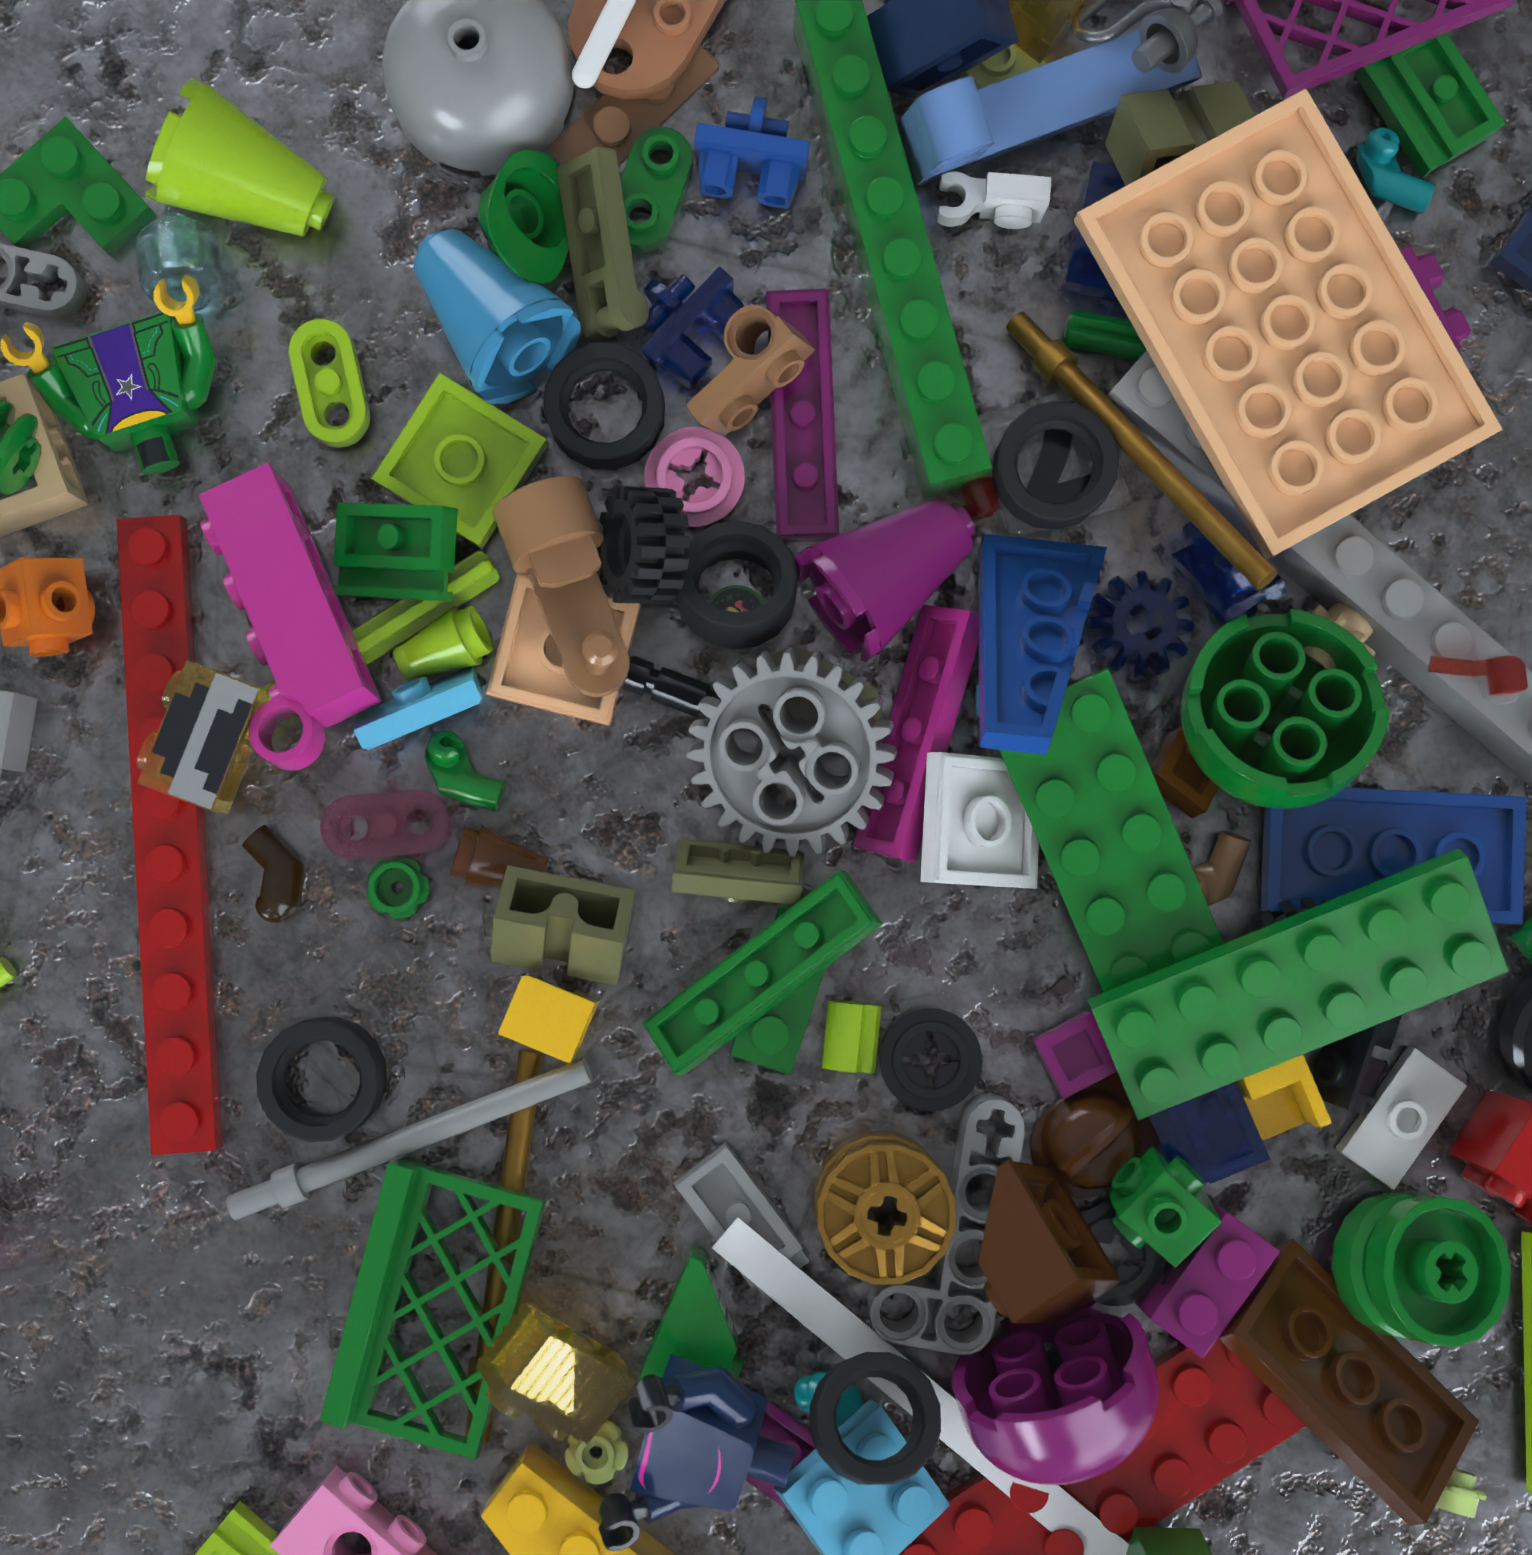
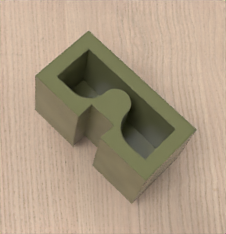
M1237 81L1191 86L1179 100H1173L1168 89L1121 95L1105 146L1125 186L1256 115Z
M507 865L493 916L491 961L538 971L542 970L544 958L568 962L567 976L617 986L629 934L635 890Z

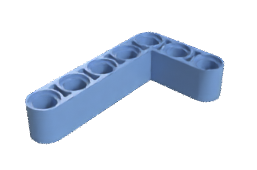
M1138 29L1119 36L1110 42L1095 45L980 89L976 88L973 76H969L930 90L919 96L897 122L917 186L938 180L944 173L962 171L1114 114L1121 95L1166 89L1172 92L1185 87L1203 77L1196 54L1180 72L1169 73L1155 66L1149 72L1142 73L1137 70L1131 59L1133 50L1141 45Z

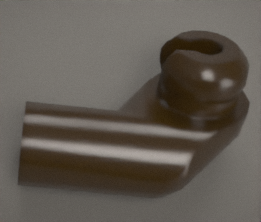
M263 825L244 841L242 847L264 869L260 896L256 899L255 903L256 911L265 921L279 923L284 921L287 916L294 914L301 903L305 870L298 857L267 825Z

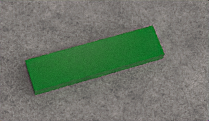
M839 870L642 1022L674 1075L684 1076L883 923L848 872Z

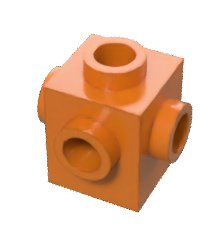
M21 557L0 568V629L3 647H28L29 655L34 657L55 656L70 652V643L93 634L92 623L95 617V603L92 594L87 590L83 558Z

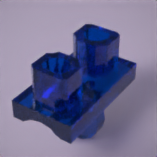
M720 266L684 304L682 302L696 287L683 274L669 289L655 279H652L643 289L645 295L653 304L649 309V318L643 326L653 333L668 319L641 349L647 358L646 361L656 371L658 378L665 371L670 377L689 389L693 388L712 365V358L696 345L693 340L708 326L724 341V330L728 320L737 310L745 307L734 294V279Z
M1192 522L1185 524L1182 528L1187 547L1171 554L1174 567L1206 599V606L1216 619L1229 623L1247 614V618H1250L1257 613L1258 602L1266 599L1278 600L1288 595L1285 580L1278 573L1266 587L1256 590Z

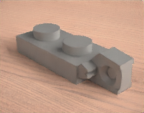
M726 1141L674 1181L673 1184L716 1242L738 1217L799 1269L810 1262V1258L803 1250V1243ZM741 1273V1275L744 1277V1279L747 1281L751 1288L756 1286L752 1281H750L746 1276H744ZM756 1286L757 1289L761 1292V1294L765 1297L767 1294L764 1291H762L758 1286Z

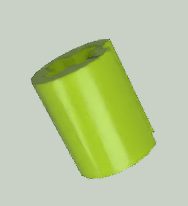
M828 1000L822 1068L849 1073H875L881 1005L847 1000Z

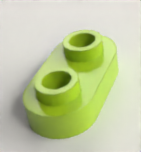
M314 319L305 322L293 333L289 343V358L304 423L314 437L327 446L334 448L351 446L365 435L370 424V409L356 347L347 332L339 324L331 320ZM322 349H335V358L330 364L325 366L316 364L317 354ZM335 409H348L349 418L346 423L341 426L330 425L329 418Z

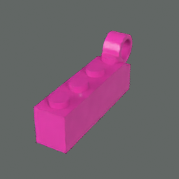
M267 462L199 494L208 517L200 521V525L212 550L218 556L223 554L230 573L223 576V581L229 596L239 610L246 609L253 626V628L246 631V638L250 648L263 666L269 665L276 682L275 685L269 687L272 700L263 704L250 721L249 740L252 748L259 756L278 768L299 770L312 764L321 754L325 743L323 725L326 728L331 727L381 703L382 700L291 486ZM300 717L303 723V733L300 741L288 751L275 752L272 746V735L277 725L287 718Z

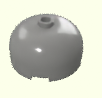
M407 0L395 16L385 40L382 61L385 91L394 115L406 137L419 152L438 165L443 163L463 170L479 171L481 176L497 175L502 164L514 152L525 149L545 152L555 142L565 127L564 119L568 113L573 95V87L575 86L572 79L573 64L563 29L550 8L542 0ZM467 43L469 50H464L459 47Z

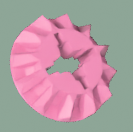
M686 427L669 433L654 446L645 465L644 482L645 487L668 488L677 492L676 498H681L684 504L681 514H687L688 526L702 529L709 524L726 519L742 497L745 470L739 452L725 436L708 428ZM702 455H706L704 461L705 477L713 481V485L719 487V489L711 486L709 489L698 487L694 495L690 494L688 502L684 501L685 482L677 476L676 472L671 471L670 468L677 471L681 469L691 471L695 464L700 462Z

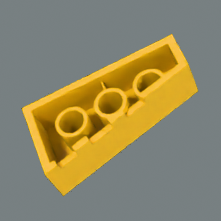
M530 1440L493 1488L481 1514V1518L510 1555H675L640 1526L639 1538L630 1547L620 1551L606 1549L599 1532V1525L602 1522L599 1508L604 1498L532 1440Z

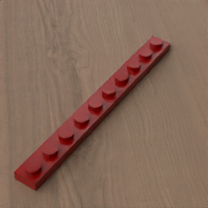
M181 515L116 519L151 1155L216 1151L222 1148L223 1145L203 806L168 793L174 778L160 773L165 757L152 753L175 692L190 697L196 683L187 519Z

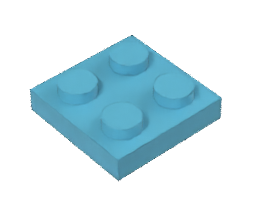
M871 1399L838 1428L843 1443L854 1454L867 1460H884L897 1454L907 1443L883 1407ZM814 1449L790 1471L785 1488L776 1485L773 1487L820 1555H899L950 1506L924 1466L915 1475L893 1485H859L837 1475L819 1456L817 1449Z

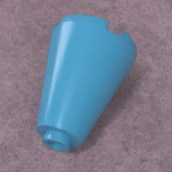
M457 229L436 231L428 235L419 245L414 262V272L470 385L486 402L491 405L509 404L528 396L538 389L531 380L546 367L552 373L555 365L575 349L581 332L579 320L573 315L575 312L571 306L542 285L527 282L510 270L499 256Z

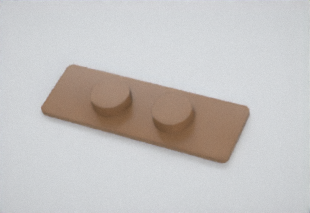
M700 44L681 76L670 87L647 97V99L622 100L604 94L550 146V154L560 164H563L595 147L615 149L619 166L628 158L634 141L641 133L650 128L660 127L719 70L718 61Z

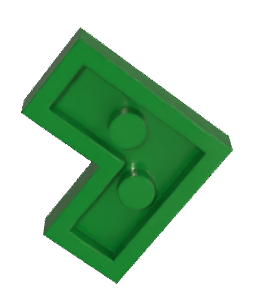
M65 116L0 174V231L14 246L27 249L69 212L101 248L111 256L150 222L156 214Z

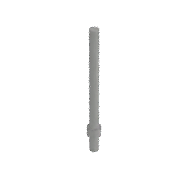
M582 1058L306 1166H302L299 1162L273 1171L270 1175V1180L228 1195L226 1198L228 1212L234 1220H238L276 1204L287 1208L310 1199L312 1191L592 1083L591 1070L585 1058Z

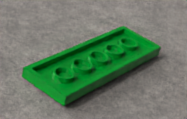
M1108 667L1069 682L1046 755L1007 750L999 751L1104 993L1224 944Z
M1457 848L1087 999L1131 1107L1137 1119L1141 1120L1509 971L1469 858Z

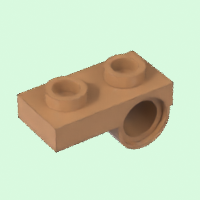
M759 305L742 307L730 317L724 330V343L733 360L685 405L701 425L723 436L748 424L758 411L757 405L775 388L783 387L792 382L802 371L804 361L815 351L800 331ZM771 330V339L768 346L762 352L754 354L757 338L763 332Z

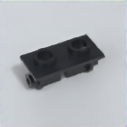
M1402 1015L1322 1047L1314 1065L1313 1079L1323 1101L1361 1115L1364 1114L1367 1103L1374 1105L1376 1100L1374 1097L1386 1062L1373 1058L1371 1055L1375 1045L1391 1050Z

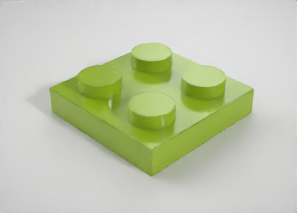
M439 372L371 479L377 485L409 505H438L457 508L456 534L478 548L483 549L497 527L493 516L494 507L508 494L524 485L549 446V443L540 434Z

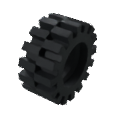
M620 486L612 490V496H607L604 502L607 512H601L599 519L600 524L603 526L602 533L604 535V541L601 543L602 552L599 553L602 562L601 566L604 569L599 576L601 583L607 585L605 593L608 598H613V602L668 604L669 601H673L678 596L676 589H682L685 579L681 574V570H688L689 559L684 556L685 547H690V536H684V529L689 525L687 514H681L684 507L682 499L676 498L677 492L673 489Z

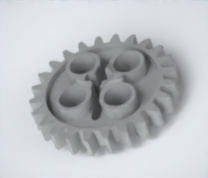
M788 647L783 654L781 665L777 666L767 650L762 651L757 657V672H754L746 662L740 660L732 668L736 683L721 675L712 685L720 699L704 696L699 702L698 709L709 719L695 720L689 727L688 732L704 740V742L692 745L687 752V758L704 762L705 765L695 772L691 782L698 785L710 784L712 788L702 801V806L704 808L712 807L721 803L726 810L722 814L718 826L723 828L735 820L743 824L739 836V842L745 843L755 832L763 834L762 845L763 852L765 853L770 852L777 839H784L789 855L795 857L801 841L807 839L814 852L819 854L822 853L825 846L826 833H829L840 845L845 844L849 836L846 822L848 821L853 826L864 830L870 818L863 806L880 810L885 799L884 795L874 786H891L894 772L879 765L880 763L894 760L897 754L896 746L879 742L880 739L891 733L894 726L893 721H874L872 717L881 708L883 703L882 697H874L863 701L859 695L867 678L861 676L849 684L841 680L846 663L843 660L836 663L829 672L821 670V652L818 650L814 651L806 665H799L794 647ZM795 696L810 700L816 706L818 719L809 723L794 719L788 711L787 700ZM761 704H766L770 707L775 724L767 715L761 713ZM747 728L756 732L761 738L763 750L757 753H748L740 749L734 739V730ZM785 744L789 749H795L800 746L804 751L800 761L794 755L784 759L780 754L783 745ZM827 752H837L844 755L850 762L852 771L844 776H834L827 773L821 765L820 756ZM809 782L817 791L823 793L824 799L816 800L810 792ZM782 783L789 786L794 792L797 802L790 806H781L774 803L767 793V785Z

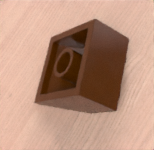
M1010 1160L997 1167L978 1264L988 1279L984 1284L985 1292L999 1314L1005 1318H1010L1012 1323H1060L1122 1282L1054 1169Z

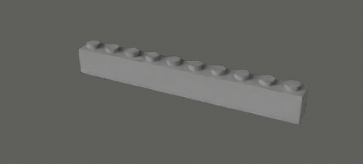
M1146 350L1109 392L1107 397L1234 528L1261 552ZM1350 514L1269 559L1327 610L1334 603H1342L1362 615L1373 629V633L1365 643L1532 787V671Z

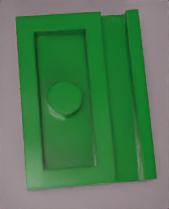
M1448 33L1361 67L1355 75L1388 128L1399 137L1400 147L1421 179L1439 166L1447 164L1495 135L1506 124Z
M337 503L333 566L339 567L338 585H333L336 594L351 597L452 602L453 592H447L448 573H454L458 509L438 505Z

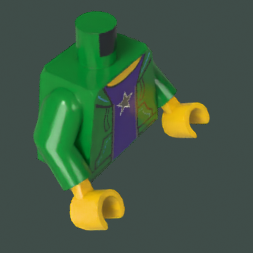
M185 275L181 280L187 301L178 302L169 295L167 284L162 278L153 292L154 301L161 312L52 346L51 350L54 358H46L42 353L45 337L42 330L33 323L25 322L23 325L26 334L35 344V349L32 351L21 352L17 350L5 333L1 339V351L4 357L15 365L29 366L30 369L27 372L29 380L58 417L85 439L100 440L114 451L135 448L142 473L146 475L167 472L180 464L171 435L199 425L200 416L198 408L207 401L217 365L216 356L203 317L199 313H194L193 305L198 300L200 290L197 281L189 275Z

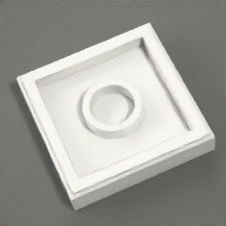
M945 752L927 753L920 882L1037 889L1039 842L1003 758Z

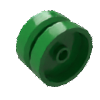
M1386 1192L1364 1199L1345 1216L1334 1240L1332 1272L1338 1295L1353 1318L1375 1333L1455 1348L1479 1340L1499 1320L1509 1297L1511 1264L1504 1238L1489 1216L1466 1200Z

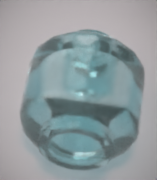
M173 213L152 221L139 232L135 241L139 282L143 293L155 303L153 292L162 278L167 284L169 295L178 302L187 301V296L181 282L185 275L193 277L199 285L200 294L198 300L193 305L194 312L204 309L210 301L220 294L224 285L220 247L217 235L208 225L186 215Z

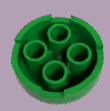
M1290 609L1287 614H1267L1247 618V614L1230 621L1212 635L1200 651L1187 677L1181 700V723L1190 753L1199 768L1215 785L1246 803L1265 808L1292 809L1322 802L1336 795L1355 780L1382 744L1389 722L1390 708H1385L1383 691L1375 673L1378 664L1371 653L1353 634L1320 615L1296 609ZM1312 646L1326 651L1334 660L1336 669H1324L1320 664L1312 662L1305 655L1303 647ZM1258 731H1264L1271 737L1268 740L1259 734Z

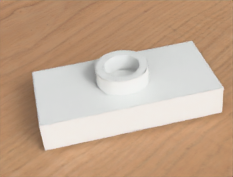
M1407 1046L1378 1087L1374 1097L1376 1099L1374 1105L1367 1103L1364 1114H1359L1335 1149L1386 1187L1394 1190L1467 1085L1416 1048Z

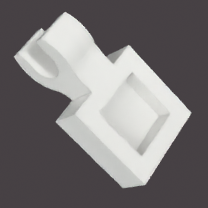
M955 171L944 173L941 176L939 191L956 192L961 196L963 203L958 207L940 206L937 222L947 227H956L964 224L973 214L979 212V219H992L997 226L1007 229H1022L1031 226L1032 223H1041L1050 203L1052 177L988 172L986 179L969 177L964 173Z

